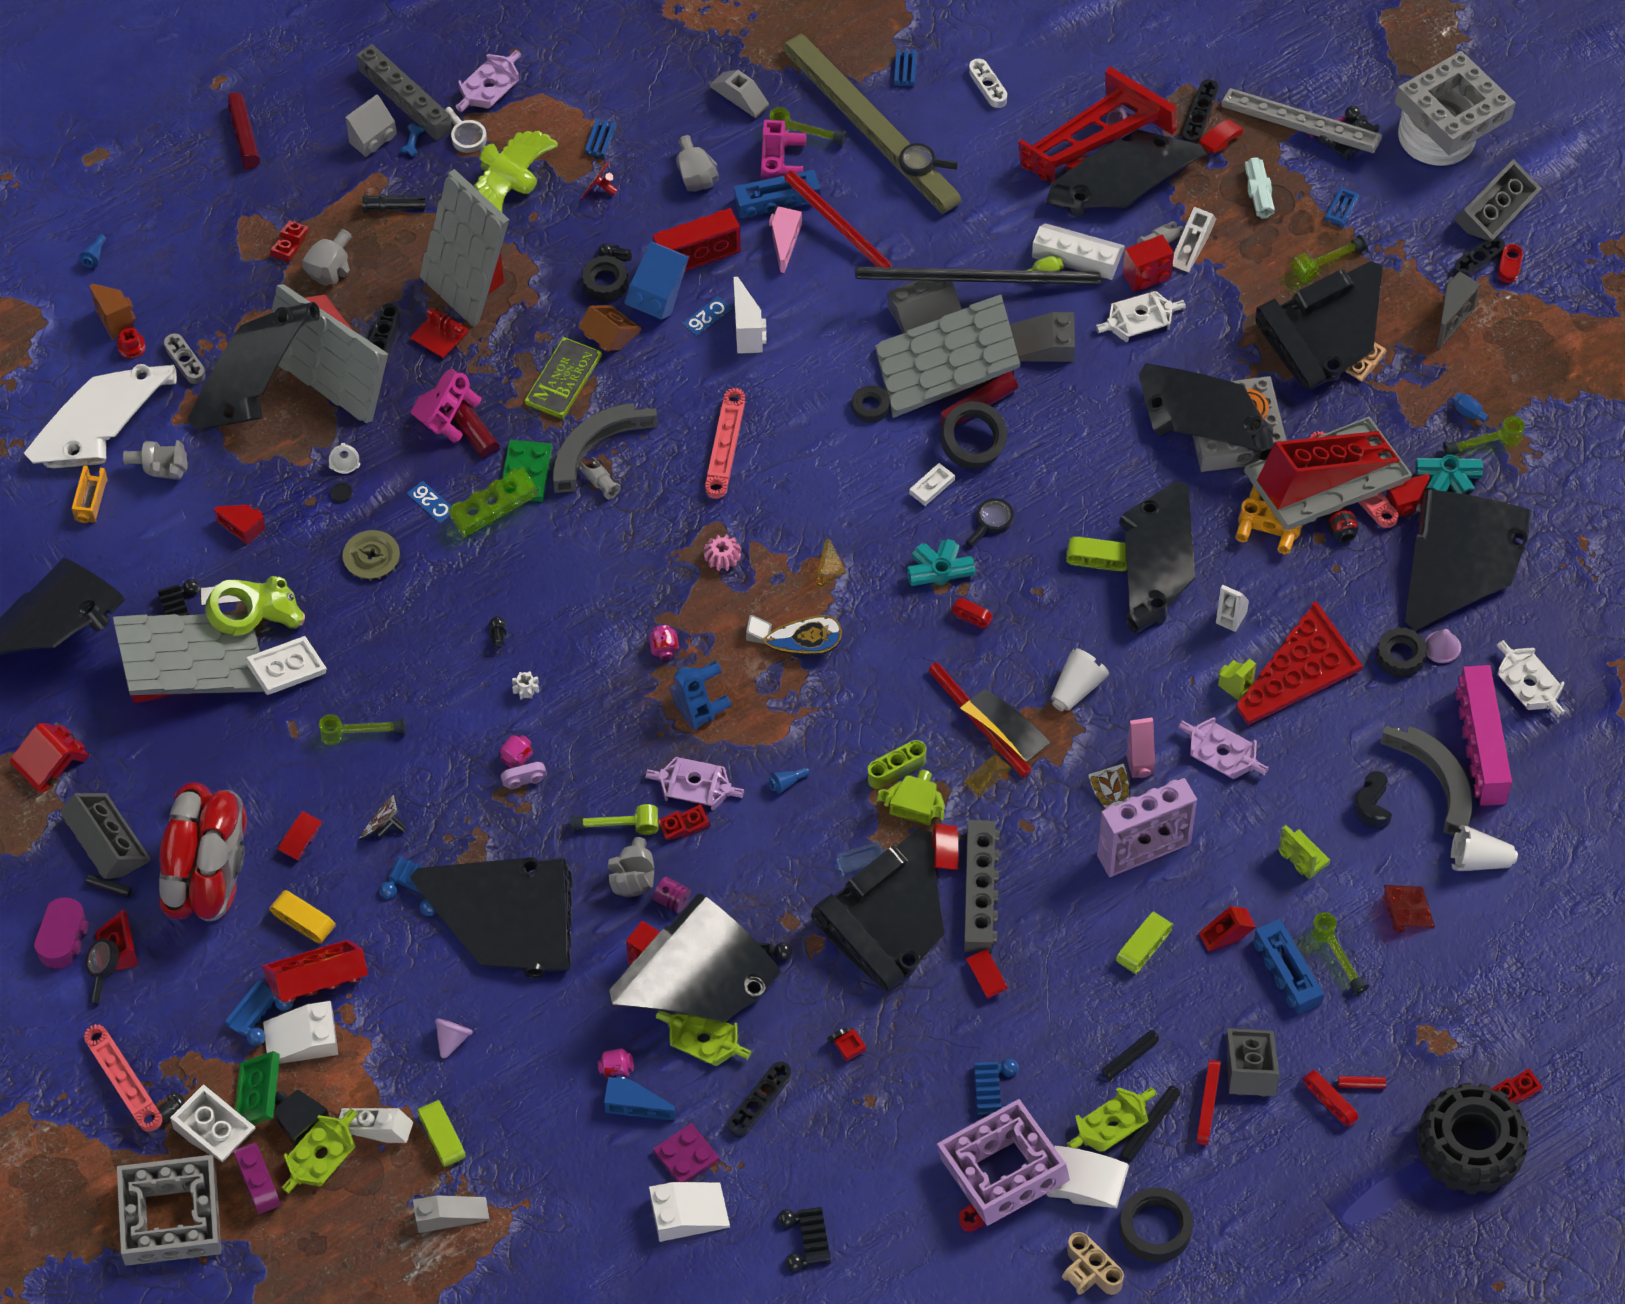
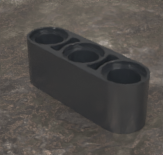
M394 303L382 305L370 338L371 343L388 353L387 361L401 323L399 308Z

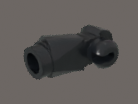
M171 1092L167 1096L168 1101L158 1109L162 1115L161 1125H167L171 1121L170 1117L185 1103L184 1097L177 1092ZM150 1115L152 1120H155V1115Z

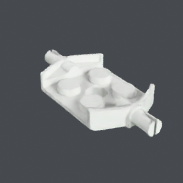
M1156 291L1111 304L1110 317L1107 319V322L1096 325V331L1099 334L1110 330L1122 340L1128 342L1130 336L1167 326V330H1170L1172 313L1185 309V302L1181 300L1172 303L1171 300L1168 301ZM1143 310L1146 311V314L1139 315L1136 311Z
M1504 640L1499 642L1497 647L1504 654V660L1498 669L1497 675L1527 710L1544 708L1548 710L1551 708L1557 717L1562 716L1565 710L1557 703V699L1562 692L1564 682L1560 684L1534 654L1535 648L1513 650ZM1531 679L1535 682V685L1528 686L1524 683V680Z

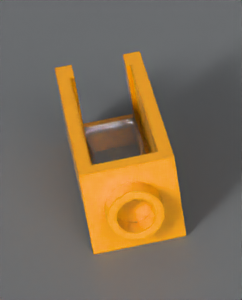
M83 466L72 505L75 521L96 523L103 492L108 481L105 468H100L98 477L90 476L88 466Z

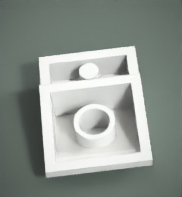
M1054 1146L1067 1165L1070 1181L1046 1193L1048 1197L1070 1199L1073 1204L1117 1208L1129 1168L1127 1163L1085 1150Z

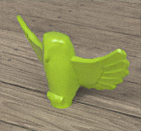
M526 131L523 134L520 132L516 133L514 138L508 141V145L503 148L501 153L498 152L494 144L483 146L479 160L482 161L481 169L484 170V175L478 178L479 182L475 183V188L502 212L503 201L509 190L513 189L525 194H529L534 190L537 179L527 168L537 157L557 148V142L551 139L549 135L542 134L540 131L533 133Z

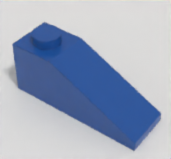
M622 1076L608 1077L604 1100L605 1113L675 1121V1106L633 1080Z

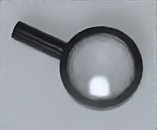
M921 143L910 144L900 153V167L911 176H924L930 173L934 167L958 169L957 161L937 159L933 150Z
M998 498L982 502L977 509L979 528L966 541V545L972 548L986 532L1000 534L1007 531L1012 526L1014 511L1011 505L1005 500Z
M104 938L95 941L89 948L86 956L87 972L95 977L90 1002L92 1004H100L103 981L115 971L119 962V948L117 944Z

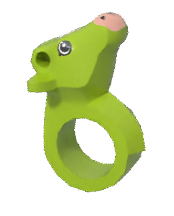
M277 576L269 577L265 583L225 580L212 590L205 605V613L212 626L222 633L233 636L251 632L262 618L282 623L289 629L299 628L303 625L305 614L297 606L294 593L288 588L286 580ZM228 595L239 598L246 606L247 617L242 620L227 618L219 609L218 599Z

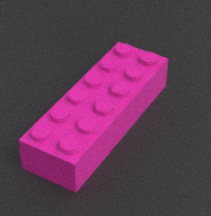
M1491 666L1463 667L1462 675L1458 676L1459 687H1456L1455 695L1456 700H1460L1461 706H1459L1460 720H1464L1462 733L1463 738L1467 739L1468 745H1466L1467 759H1471L1472 764L1469 766L1470 777L1474 778L1475 784H1473L1474 798H1478L1479 806L1506 804L1512 779Z

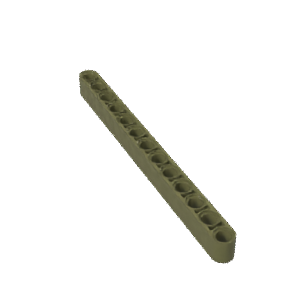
M800 33L783 43L787 56L940 213L945 214L961 204L962 201L959 193L935 168L924 176H911L901 169L900 153L910 143L805 35ZM918 151L908 153L903 159L907 166L914 169H921L930 164Z

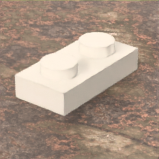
M938 463L909 489V494L926 506L955 480V475Z

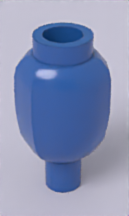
M1458 393L1453 398L1452 403L1455 405V409L1463 416L1473 420L1479 419L1483 423L1488 420L1489 416L1483 412L1481 404L1470 395Z

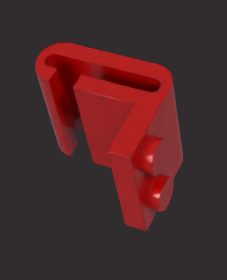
M38 724L10 759V764L38 793L46 792L51 787L47 782L51 775L58 779L72 760L85 762L90 756L84 750L85 746L80 741L73 739L70 736L71 732L63 725Z

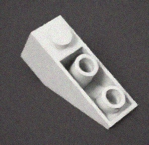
M342 1108L338 1119L343 1118L350 1108ZM352 1108L358 1113L349 1124V1130L352 1135L386 1143H407L413 1121L399 1108Z

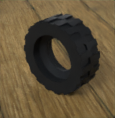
M608 255L592 258L582 269L583 290L592 300L601 303H608L609 301H616L619 297L621 298L624 292L626 293L628 286V271L625 264L620 259L618 260L616 257H609ZM602 272H610L614 274L615 282L608 286H600L596 284L595 276Z
M1396 627L1395 629L1388 630L1378 642L1376 660L1379 663V667L1393 677L1404 678L1417 674L1425 662L1426 642L1416 631L1405 627ZM1396 644H1404L1411 648L1412 657L1407 661H1398L1391 656L1390 650Z

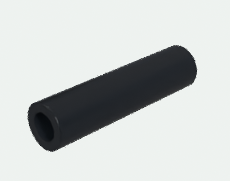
M89 874L86 878L85 884L125 898H129L132 893V887L92 874Z

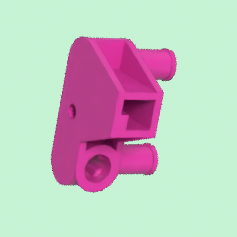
M764 120L761 181L785 176L790 170H793L795 173L803 172V166L785 165L784 156L787 145L806 146V133H788L785 121Z
M450 369L443 374L436 388L418 397L410 413L435 434L442 433L452 443H457L462 437V432L456 429L450 422L460 403L464 400L472 408H475L480 404L482 398L469 388L470 383L465 374L457 373L454 369ZM448 407H452V409L449 412H447Z

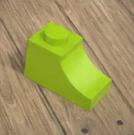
M1249 658L1244 664L1233 660L1228 666L1224 665L1218 673V686L1239 701L1247 693L1249 687L1253 685L1256 663Z

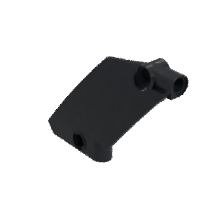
M1136 130L1131 134L1129 142L1119 139L1073 167L1054 183H1051L1046 205L1065 209V206H1067L1069 213L1075 217L1084 216L1087 208H1127L1155 185L1205 156L1206 152L1200 144Z
M315 302L290 307H279L271 314L241 325L226 346L204 384L187 419L195 429L215 428L262 419L258 396L264 394L277 366L299 329L305 323L319 320L320 310Z
M1145 363L1138 375L1151 424L1158 436L1161 437L1175 430L1179 433L1245 447L1253 450L1254 455L1258 459L1267 460L1274 445L1272 438L1273 428L1263 419L1245 386L1204 374Z
M1173 482L1125 512L1119 520V525L1127 531L1125 533L1130 610L1125 614L1126 623L1133 633L1137 634L1153 623H1163L1167 619V609L1195 580L1188 483Z

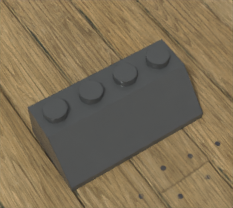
M1512 159L1488 181L1453 219L1467 234L1493 241L1542 188Z
M74 793L60 811L66 824L71 828L103 878H122L151 860L107 793Z

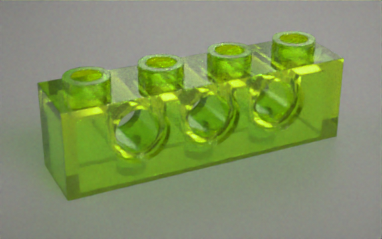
M522 467L519 470L514 469L510 471L507 477L501 480L491 482L486 489L475 491L467 500L456 502L448 510V513L462 538H465L538 496L536 486ZM509 487L516 488L515 492L513 493H507L505 491ZM490 498L497 499L494 504H488L487 501ZM471 509L479 510L475 515L468 514Z

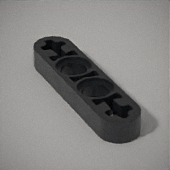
M1207 79L1200 84L1183 130V141L1199 144L1218 94V84L1214 80ZM1208 88L1211 89L1209 92V96L1206 95V90H1208ZM1201 102H1205L1209 106L1206 108H1201L1198 106V104ZM1201 118L1203 122L1195 123L1192 119ZM1192 130L1195 131V135L1193 136V138L1190 137Z
M774 1063L730 1117L728 1130L733 1137H745L789 1083L791 1068L787 1063ZM782 1070H784V1071H785V1076L780 1075V1076L777 1078V1084H776V1083L774 1082V1080H775L776 1077H777L776 1071L781 1072ZM769 1086L773 1089V1093L768 1096L762 1095L760 1092L761 1088ZM753 1103L757 1104L760 1109L756 1113H750L746 1110V1107ZM744 1115L745 1120L743 1121V1128L739 1127L735 1129L734 1123L740 1124L743 1120Z

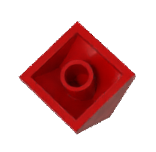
M122 910L95 932L96 941L104 938L117 944L119 948V962L115 971L138 966L127 912ZM108 944L99 950L102 971L110 959Z

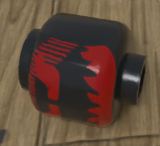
M1338 510L1333 512L1332 516L1328 519V527L1334 540L1347 543L1355 539L1359 526L1355 515L1351 511Z

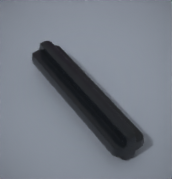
M1154 1030L1147 1032L1103 1067L1102 1074L1108 1080L1115 1077L1159 1041L1158 1034Z

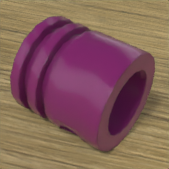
M664 877L655 890L653 900L676 913H680L690 898L691 889L686 888V886L669 877Z

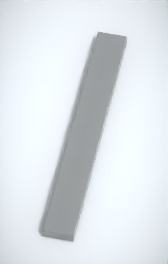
M1232 88L1228 90L1222 100V107L1312 135H1323L1332 141L1371 153L1375 152L1382 140V134Z

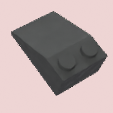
M1460 271L1454 278L1450 277L1445 285L1447 290L1443 296L1444 305L1436 347L1439 350L1476 309L1481 284Z
M1051 312L1010 324L1019 361L1074 362V312Z
M1227 1028V1080L1229 1094L1276 1096L1279 1067L1274 1031Z

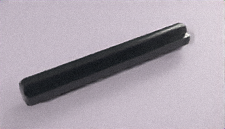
M1173 1085L1168 1087L1147 1116L1148 1122L1136 1131L1122 1150L1121 1158L1123 1160L1132 1162L1180 1096L1178 1088Z

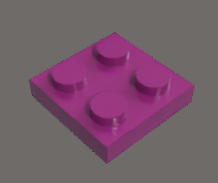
M692 1123L653 1148V1153L676 1182H690L720 1161L719 1156Z

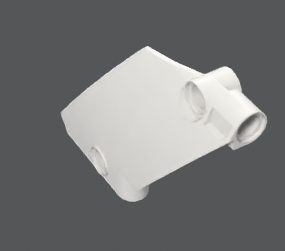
M139 364L132 370L92 377L57 412L24 454L33 464L43 463L48 468L104 464L106 462V440H109L110 437H115L134 413L160 385L176 384L175 366L148 367L144 364ZM142 375H147L146 378L139 379ZM79 450L78 454L71 455L72 452Z

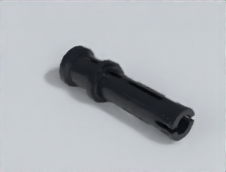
M363 194L362 197L363 213H366L367 210H380V212L391 209L426 210L425 196L386 197L384 194H380V196H367Z

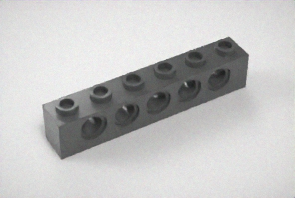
M373 44L356 54L358 70L419 126H423L425 131L434 140L437 141L452 131L450 114Z
M968 820L964 952L979 953L987 949L989 953H992V944L997 945V931H993V924L998 923V910H993V905L998 904V890H994V883L999 881V870H994V863H999V850L995 849V843H999L1000 830L995 829V821ZM985 844L987 847H980L979 845ZM984 864L987 865V867L982 868L978 865ZM983 884V885H986L987 887H985V888H980V887H978V885ZM978 905H985L986 907H985V908H979V907H977V906H978ZM978 925H984L986 928L980 929V928H977L976 926H978Z

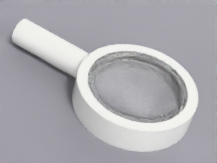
M451 107L445 109L450 114L451 121L455 125L451 132L453 146L465 153L480 150L487 140L485 127L474 120L461 121Z

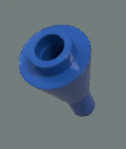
M98 235L95 242L80 253L79 260L84 266L91 268L98 266L102 245L106 240L104 235Z
M807 767L797 771L773 772L768 780L769 786L772 791L780 794L797 782L798 779L809 776L810 772Z

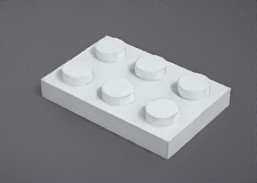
M305 636L246 658V664L267 695L326 674L327 669Z

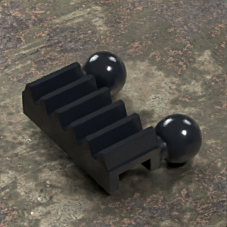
M1349 106L1345 110L1346 119L1350 122H1355L1352 124L1353 126L1376 133L1379 132L1380 126L1378 124L1373 126L1366 121L1367 116L1361 115V110L1357 106ZM1323 135L1318 136V141L1322 145H1330L1334 152L1347 161L1350 160L1351 155L1355 156L1356 151L1359 152L1361 150L1332 141Z
M187 579L182 586L177 584L158 590L165 615H189L183 594L188 596L198 594L200 590L198 581Z
M822 1207L802 1209L796 1213L790 1209L782 1210L777 1217L781 1227L791 1228L796 1222L800 1223L805 1256L797 1253L789 1254L785 1259L787 1270L798 1272L803 1266L811 1267L812 1263L819 1262L831 1264Z

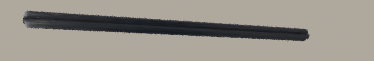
M892 267L855 268L856 279L1090 285H1099L1101 283L1099 272Z

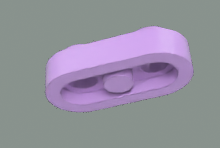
M534 762L504 771L501 774V779L504 787L516 789L521 785L541 782L547 775L543 763Z

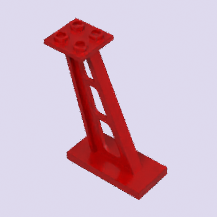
M1110 66L1105 71L1107 96L1034 145H1030L1020 139L1018 141L1020 164L1025 170H1031L1037 174L1041 180L1054 183L1055 168L1151 122L1172 135L1177 130V106ZM1121 105L1135 112V114L1112 125L1105 124L1100 120L1101 117ZM1090 124H1096L1103 128V130L1082 141H1076L1071 138V136ZM1064 141L1072 144V146L1052 156L1045 154Z

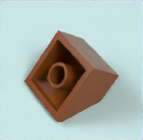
M97 284L89 285L95 310L112 340L119 338L120 332L123 329H135L134 322L136 317L132 311L133 305L129 297L125 298L121 290Z
M612 305L589 306L578 328L584 331V335L587 338L596 340L605 351L620 350L642 329Z

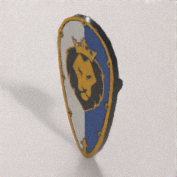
M817 615L796 620L774 629L764 637V643L771 649L783 653L821 655L835 649L841 642L843 633L841 625L835 618L828 615Z

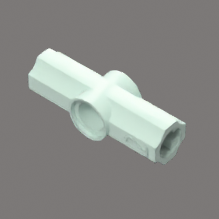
M1258 157L1251 158L1245 162L1248 194L1253 199L1256 216L1261 217V219L1269 218L1275 211L1271 197V181L1266 176L1263 160H1260Z

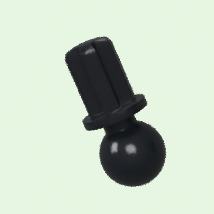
M604 243L598 248L599 256H613L625 262L632 260V251L622 249L618 245L612 246Z
M496 616L489 622V635L492 638V646H497L498 649L502 648V645L505 644L507 630L506 621L502 617Z
M772 941L770 943L757 942L770 957L775 955L779 960H787L792 955V947L786 942H780L776 946H772Z

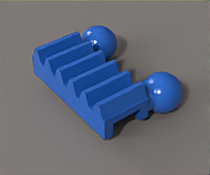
M401 856L398 857L388 876L389 880L383 882L379 887L381 897L384 899L394 898L397 894V883L421 893L410 877L417 868L423 867L419 863L414 864L411 860L407 861ZM426 899L420 903V911L425 916H432L436 913Z
M258 979L225 1020V1024L243 1037H247L250 1045L260 1046L266 1038L262 1029L255 1028V1024L260 1022L261 1016H265L266 1010L271 1009L273 1001L281 1011L290 1010L294 1001L283 1002L274 997L271 989L263 985L262 981Z
M1005 1059L1001 1064H998V1062L974 1063L977 1118H982V1115H990L1014 1102L1010 1101L1005 1106H1001L999 1073L1006 1077H1013L1018 1073L1019 1065L1014 1059Z

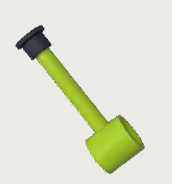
M643 804L636 807L635 816L583 818V816L574 817V814L571 815L572 833H575V830H584V827L635 825L636 832L641 835H652L658 832V808L651 804Z

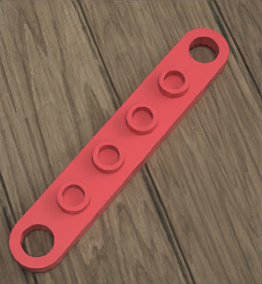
M738 388L726 391L721 407L705 485L707 495L714 499L725 496L730 480L745 407V394ZM737 396L741 400L734 403L731 400L729 401V398ZM719 484L722 486L721 490L719 489V491H713V489H711V486Z
M1317 431V433L1311 434L1310 438H1316L1326 433ZM1381 492L1374 497L1358 502L1381 527L1391 528L1397 523V510L1394 509ZM1387 513L1393 518L1387 521V519H1382L1381 515Z
M99 1024L90 1026L87 1032L84 1033L85 1042L142 1130L147 1132L158 1129L162 1123V1115L111 1036ZM102 1033V1038H99L100 1040H97V1042L91 1041L94 1034ZM155 1115L156 1118H154L153 1122H150V1124L144 1123L147 1116Z

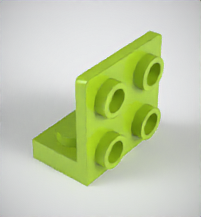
M1287 825L1282 827L1278 847L1279 852L1285 859H1289L1295 865L1296 870L1300 874H1304L1310 880L1330 864V859L1301 830L1298 829L1296 832H1293Z

